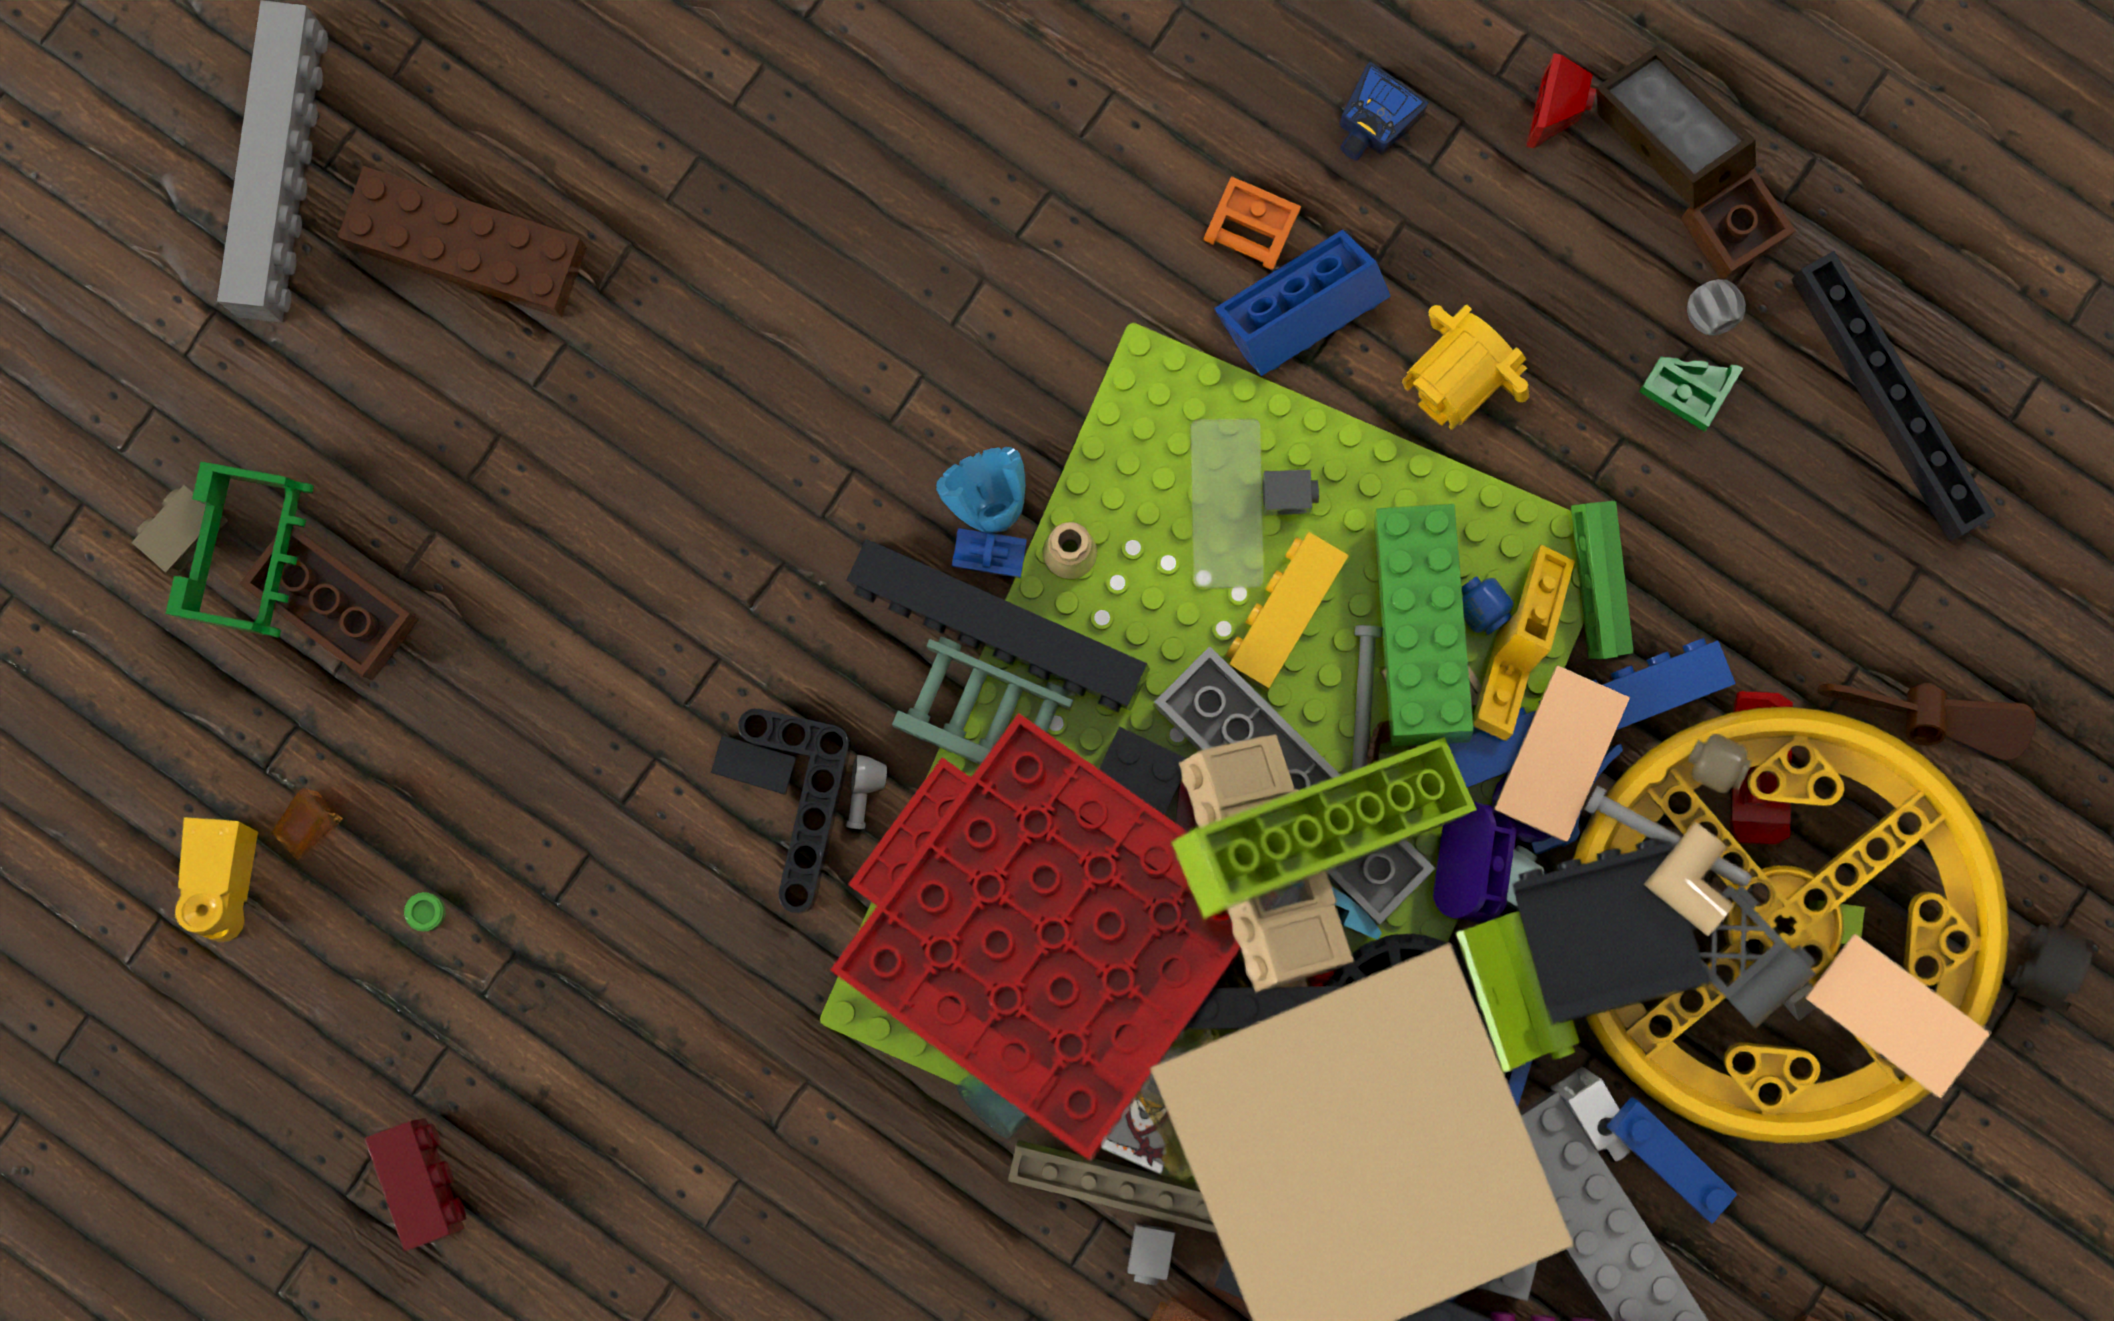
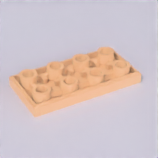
M1557 665L1554 668L1493 810L1563 842H1568L1630 697Z
M1856 934L1851 937L1805 997L1939 1098L1946 1092L1990 1034Z

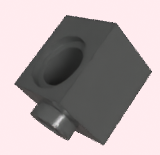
M1311 470L1264 471L1262 476L1263 515L1310 514L1312 503H1319L1318 480H1311Z

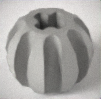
M1717 279L1709 281L1694 290L1689 296L1687 312L1689 320L1698 331L1705 335H1719L1733 329L1741 322L1745 314L1746 303L1743 294L1735 284L1728 280Z

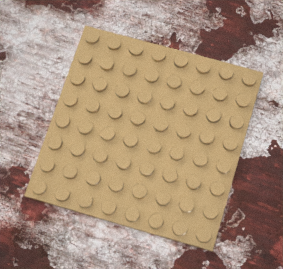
M1449 943L1150 1068L1253 1321H1396L1573 1246L1562 1215Z

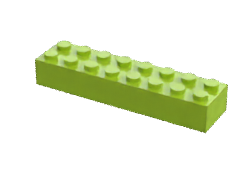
M1445 737L1199 827L1171 843L1202 916L1207 918L1449 824L1477 809Z

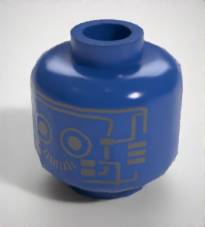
M1476 576L1462 586L1464 620L1472 631L1476 633L1485 631L1489 635L1512 618L1509 612L1513 608V601L1495 578H1487L1481 582Z

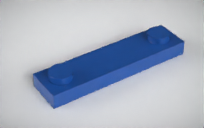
M1632 1096L1606 1126L1711 1224L1716 1221L1737 1196L1734 1190L1644 1105Z

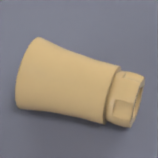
M1067 522L1057 526L1048 536L1043 548V557L1052 573L1061 578L1075 579L1091 570L1096 561L1097 547L1094 539L1083 526ZM1072 541L1077 545L1078 549L1075 552L1068 553L1063 551L1062 547L1066 542Z

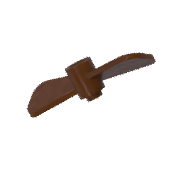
M1922 683L1910 689L1907 693V701L1840 684H1822L1818 686V694L1826 697L1906 713V737L1909 741L1918 745H1935L1942 742L1947 736L2000 760H2012L2025 752L2036 728L2035 712L2026 704L1947 699V694L1943 689L1931 683Z

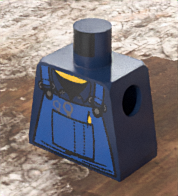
M1369 61L1339 123L1344 130L1349 132V135L1341 144L1340 150L1355 161L1359 160L1368 146L1383 155L1424 115L1429 102Z

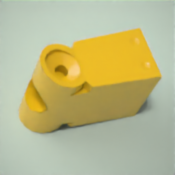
M184 817L178 888L181 892L175 907V917L179 925L185 930L217 942L231 941L242 931L245 921L243 906L248 897L258 831L239 821Z

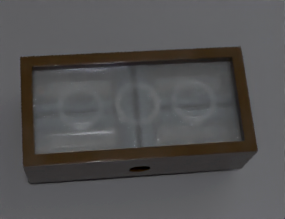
M1658 46L1596 87L1598 115L1693 209H1696L1756 167V140Z

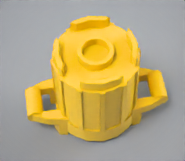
M1434 305L1429 309L1432 328L1438 330L1443 336L1409 369L1407 375L1402 380L1406 391H1409L1413 386L1419 391L1418 395L1421 401L1418 403V406L1439 425L1443 426L1448 421L1450 430H1453L1457 425H1461L1500 386L1513 395L1518 402H1525L1529 398L1528 382L1520 377L1527 369L1522 364L1526 360L1524 354L1517 347L1512 350L1507 342L1481 318L1469 313L1472 308L1468 305H1464L1453 317L1439 305Z

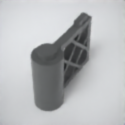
M1729 885L1721 895L1726 899L1731 897L1742 909V925H1718L1712 932V953L1699 954L1700 957L1712 958L1711 969L1702 961L1703 967H1707L1710 981L1757 1028L1815 975L1811 967L1816 962L1800 945L1793 950L1754 910L1759 903L1743 886L1735 890ZM1746 915L1758 926H1746ZM1691 923V927H1692V930H1693V931H1694L1695 929H1698L1697 927H1695V926ZM1717 930L1741 931V954L1717 953ZM1746 931H1764L1775 944L1763 955L1746 954ZM1717 958L1741 959L1740 976L1729 987L1716 975ZM1745 959L1757 960L1745 971Z

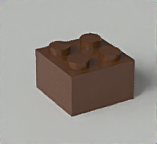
M1752 169L1696 209L1690 206L1680 218L1721 280H1726L1785 243L1796 232L1755 169Z

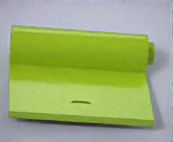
M1516 911L1457 932L1456 934L1476 990V999L1480 1010L1484 1013L1503 1072L1512 1070L1548 1053L1551 1054L1552 1060L1575 1053L1573 1045L1580 1043L1573 1020L1552 1026L1550 1024L1520 912Z

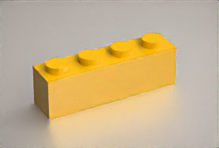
M1310 532L1307 533L1304 540L1296 537L1285 555L1286 558L1291 560L1285 572L1282 573L1276 570L1265 588L1266 591L1271 593L1265 605L1262 606L1256 603L1245 623L1250 625L1251 628L1244 639L1236 636L1225 656L1232 659L1229 666L1238 675L1267 692L1349 555Z

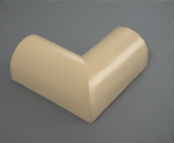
M1693 823L1643 885L1707 936L1714 931L1733 907L1731 902L1702 880L1703 876L1727 847L1702 826Z

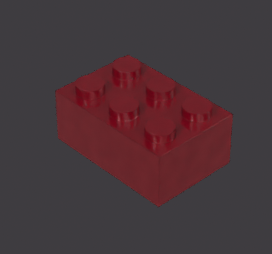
M426 1118L412 1120L365 1138L404 1252L465 1229L462 1222L466 1220L465 1209L459 1198L454 1199L449 1185L453 1183L452 1172L447 1161L441 1162L436 1148L440 1145V1139L433 1123L428 1124Z

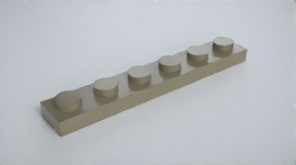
M1022 1140L1017 1141L1008 1178L1010 1182L1217 1233L1197 1184L1094 1158L1092 1161H1089L1082 1155Z

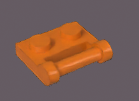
M1231 176L1203 241L1212 245L1215 242L1263 262V267L1273 271L1301 206ZM1225 219L1274 239L1270 249L1223 229L1222 226Z

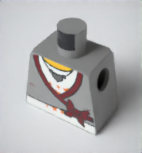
M1152 1074L1145 1083L1141 1095L1137 1094L1138 1097L1101 1148L1161 1175L1174 1126L1166 1106L1162 1105L1163 1099Z

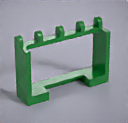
M200 462L192 500L205 504V511L189 578L174 576L165 614L184 620L280 638L281 630L270 626L275 603H288L289 595L278 593L284 564H297L298 557L287 555L293 526L305 527L306 519L295 517L300 493H313L314 485L294 481L285 476ZM230 479L285 489L284 504L260 609L254 622L200 612Z

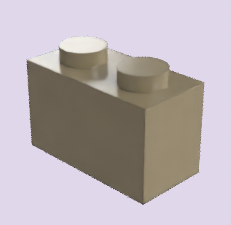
M185 485L180 489H174L165 497L162 503L164 507L154 518L146 519L136 531L138 536L132 541L158 567L172 576H178L194 558L206 506L192 500L194 490ZM224 516L221 517L219 530L228 521Z

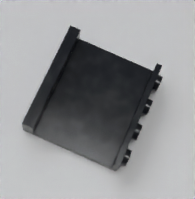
M1659 838L1646 840L1635 844L1636 851L1621 854L1620 848L1604 851L1596 855L1598 861L1582 864L1581 859H1573L1558 864L1559 871L1543 875L1542 869H1535L1519 874L1520 881L1513 882L1514 895L1551 1026L1705 987L1711 983L1707 967L1702 965L1691 923L1643 885L1672 851L1670 842L1660 844Z

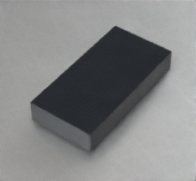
M722 736L711 773L786 795L797 758Z

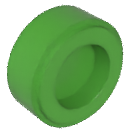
M425 892L413 895L407 901L404 909V916L409 926L417 931L424 932L438 928L444 921L446 914L443 901L438 896Z

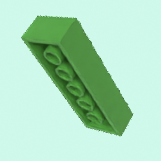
M1455 504L1376 508L1374 529L1391 747L1424 745L1445 737L1447 743L1470 742L1474 730Z

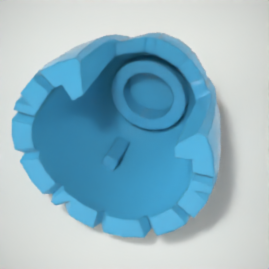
M1000 447L984 450L982 455L978 452L975 457H966L959 461V465L954 464L943 473L944 477H940L937 481L936 489L944 504L958 518L981 532L995 534L1006 531L1018 520L1022 512L1026 488L1025 471L1022 457L1018 450L1014 448L1004 447L1002 450Z

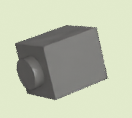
M1135 1223L1127 1268L1129 1274H1135V1282L1157 1285L1158 1279L1167 1280L1175 1235L1173 1229Z

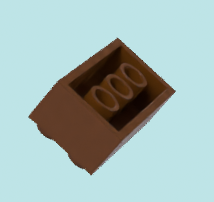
M293 526L287 555L298 557L297 564H284L278 593L289 595L288 603L276 602L274 611L358 674L373 681L419 619ZM276 537L239 584L260 600H262Z

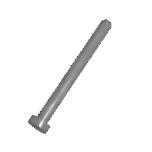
M1355 626L1354 636L1360 637L1352 771L1367 766L1376 638L1382 637V627Z
M1598 785L1584 809L1591 814L1598 810L1651 839L1659 838L1660 844L1670 842L1672 849L1682 838L1604 796L1606 790ZM1721 857L1709 869L1739 886H1747L1751 879L1747 871Z

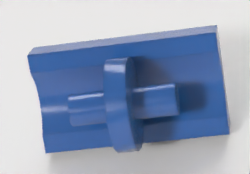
M958 528L952 568L1021 578L1027 539Z

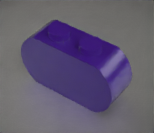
M1473 801L1477 810L1444 825L1442 828L1433 899L1438 909L1448 917L1484 923L1497 918L1506 907L1517 826L1514 819L1493 810L1494 806Z

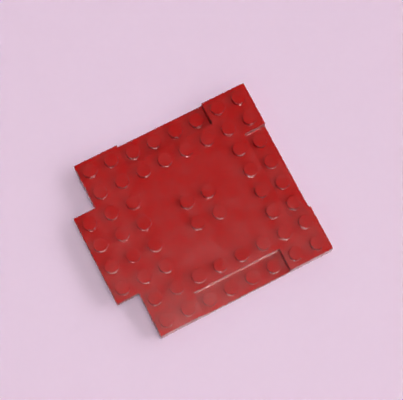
M1018 713L972 777L942 757L848 885L877 907L830 971L1082 1156L1092 1161L1134 1103L1139 1091L1152 1075L1150 1068L1162 1061L1229 965L1234 963L1242 950L1239 941L1234 936L1233 923L1228 909L1207 918L1202 916L1171 843L1189 832ZM1271 892L1259 897L1263 912L1271 910L1279 900L1276 893Z

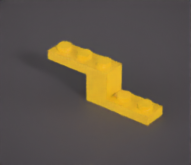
M1540 545L1534 551L1518 610L1496 635L1474 712L1473 726L1504 741H1507L1513 735L1529 674L1551 651L1575 560L1543 545Z

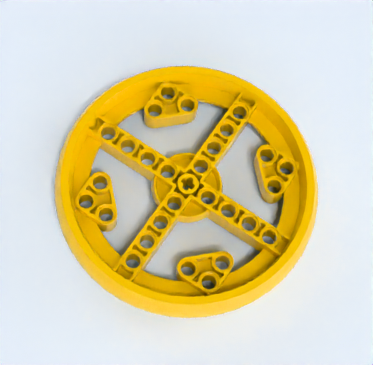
M1772 707L1738 711L1702 721L1674 734L1652 748L1631 765L1606 793V797L1655 823L1665 814L1683 836L1693 823L1710 822L1716 829L1715 837L1727 847L1720 857L1722 858L1729 852L1737 853L1742 859L1741 869L1747 871L1751 876L1747 886L1743 887L1747 890L1754 883H1762L1768 890L1766 901L1757 905L1754 910L1772 929L1777 926L1774 922L1777 916L1780 915L1785 919L1790 916L1792 917L1793 922L1789 924L1793 928L1791 932L1786 934L1779 931L1777 934L1793 950L1798 945L1802 948L1811 944L1818 947L1820 958L1811 967L1815 975L1808 981L1812 987L1815 986L1834 961L1840 948L1844 933V919L1840 904L1918 840L1922 839L1937 866L1944 887L1945 898L1931 892H1921L1910 901L1904 969L1925 986L1938 983L1934 993L1984 1028L2000 990L2007 955L2008 915L2002 875L1993 847L1979 819L1964 796L1945 774L1922 754L1900 739L1862 721L1817 709ZM1720 734L1746 748V759L1752 761L1750 767L1756 766L1748 776V789L1758 799L1823 806L1832 805L1838 802L1843 795L1844 785L1838 775L1840 774L1870 788L1895 808L1815 874L1794 866L1780 865L1760 869L1693 791L1702 784L1693 779L1692 770L1694 764L1688 762V759L1698 740L1706 743L1711 735ZM1794 746H1801L1808 753V761L1800 769L1793 768L1787 761L1788 751ZM1764 771L1772 772L1777 778V787L1770 794L1760 792L1756 786L1758 775ZM1821 776L1830 778L1834 783V792L1827 799H1820L1813 790L1814 782ZM1676 791L1685 792L1690 798V807L1683 814L1673 813L1668 806L1669 797ZM1596 810L1580 837L1573 859H1581L1582 864L1598 861L1596 855L1604 851L1620 848L1621 854L1636 851L1635 844L1643 842L1646 836ZM1905 812L1914 814L1918 821L1917 829L1909 835L1900 832L1897 825L1898 818ZM1879 837L1885 842L1887 851L1883 858L1872 860L1866 853V846L1871 839ZM1843 863H1850L1856 872L1855 879L1848 885H1840L1835 879L1836 868ZM1716 873L1727 887L1731 885L1735 890L1741 887ZM1818 888L1825 896L1824 905L1818 910L1811 911L1804 904V896L1808 890ZM1730 897L1728 901L1733 904V907L1723 919V925L1741 926L1742 909ZM1933 899L1939 905V914L1936 919L1926 922L1921 918L1919 908L1924 901ZM1746 915V926H1758ZM1723 930L1727 946L1718 953L1741 954V931ZM1960 930L1966 937L1965 946L1958 952H1951L1946 946V938L1949 933ZM1746 931V941L1750 939L1761 941L1763 945L1762 955L1775 944L1764 931ZM1922 956H1930L1935 964L1933 973L1927 977H1919L1914 968L1915 962ZM1712 958L1705 963L1710 969L1712 966ZM1717 958L1716 966L1725 964L1732 969V979L1726 984L1729 987L1740 976L1741 959ZM1745 959V971L1757 960L1749 961ZM1712 982L1708 986L1693 989L1700 992L1702 996L1701 1005L1695 1010L1688 1011L1681 1007L1680 997L1683 994L1681 992L1663 997L1648 1010L1645 1009L1642 1003L1585 1017L1607 1054L1623 1073L1646 1094L1667 1109L1695 1124L1722 1134L1747 1140L1771 1143H1810L1844 1137L1867 1130L1896 1117L1931 1093L1929 1089L1890 1060L1882 1058L1879 1052L1855 1034L1853 1036L1871 1055L1874 1061L1854 1072L1828 1081L1814 1083L1819 1077L1820 1066L1817 1059L1805 1049L1747 1042L1735 1043L1725 1051L1724 1065L1731 1076L1716 1071L1693 1058L1673 1042L1681 1033L1726 998ZM1662 1014L1670 1018L1671 1028L1668 1033L1658 1036L1649 1030V1023L1654 1016ZM1741 1051L1750 1052L1754 1058L1753 1066L1746 1072L1736 1071L1732 1067L1733 1057ZM1798 1057L1807 1058L1811 1065L1809 1073L1801 1078L1793 1077L1789 1070L1790 1063ZM1768 1082L1776 1083L1780 1089L1779 1097L1770 1103L1761 1101L1758 1096L1759 1088Z

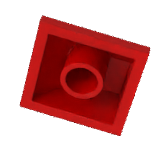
M1553 54L1542 75L1526 147H1537L1578 122L1585 110L1591 111L1596 94V88L1590 87L1593 74L1561 54Z

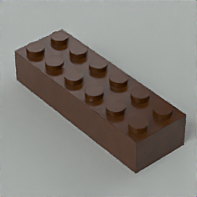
M365 166L362 167L337 236L349 249L561 319L587 249L578 236Z

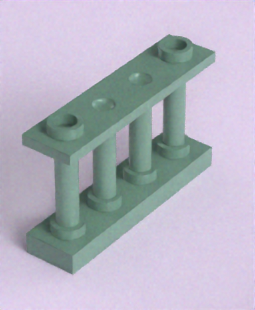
M940 637L938 642L929 639L926 645L927 649L936 653L937 656L914 708H909L907 714L898 710L892 725L900 731L981 765L1006 731L1022 691L1044 699L1034 724L1045 732L1048 731L1058 706L1070 711L1073 700L1067 698L1069 691L1049 682H1047L1045 688L959 652L962 647L960 644ZM952 660L973 670L950 723H945L943 729L929 724L931 717L928 716V713ZM988 675L1009 685L986 738H981L979 744L964 739L967 733L964 731V727Z

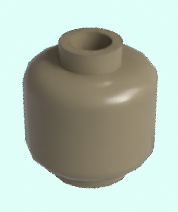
M1720 734L1711 735L1706 743L1698 740L1688 759V762L1694 764L1692 770L1693 779L1720 793H1726L1731 788L1737 790L1752 761L1746 759L1747 750L1744 746Z

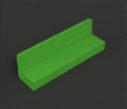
M1615 501L1572 505L1571 513L1588 659H1606L1618 657V655L1633 653V642L1617 504Z

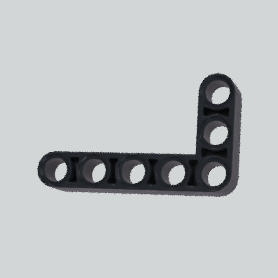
M752 708L745 711L738 721L739 733L748 743L810 758L779 888V901L781 905L792 913L802 914L808 912L814 906L817 899L851 752V741L844 730L835 725ZM756 717L764 718L767 722L766 732L760 737H751L747 731L749 722ZM792 726H801L805 731L803 742L797 746H790L785 741V733ZM837 734L843 739L842 749L836 754H827L823 750V741L828 735ZM821 772H830L834 777V785L827 792H818L814 787V779ZM814 809L822 810L825 814L824 826L818 830H809L805 824L807 813ZM804 847H811L816 852L817 860L812 867L802 869L796 861L797 853ZM795 885H803L808 892L807 901L799 907L792 906L788 901V892Z

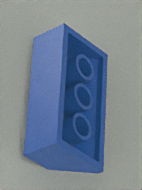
M1342 229L1214 309L1244 358L1262 376L1278 368L1283 362L1301 351L1309 349L1314 343L1332 332L1340 330L1348 322L1366 311L1374 309L1379 303L1391 297L1377 262Z

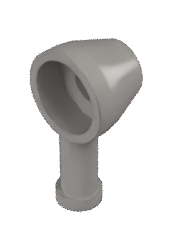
M855 755L852 769V796L849 820L846 822V827L865 829L866 823L864 819L867 793L883 790L887 776V766L864 755Z

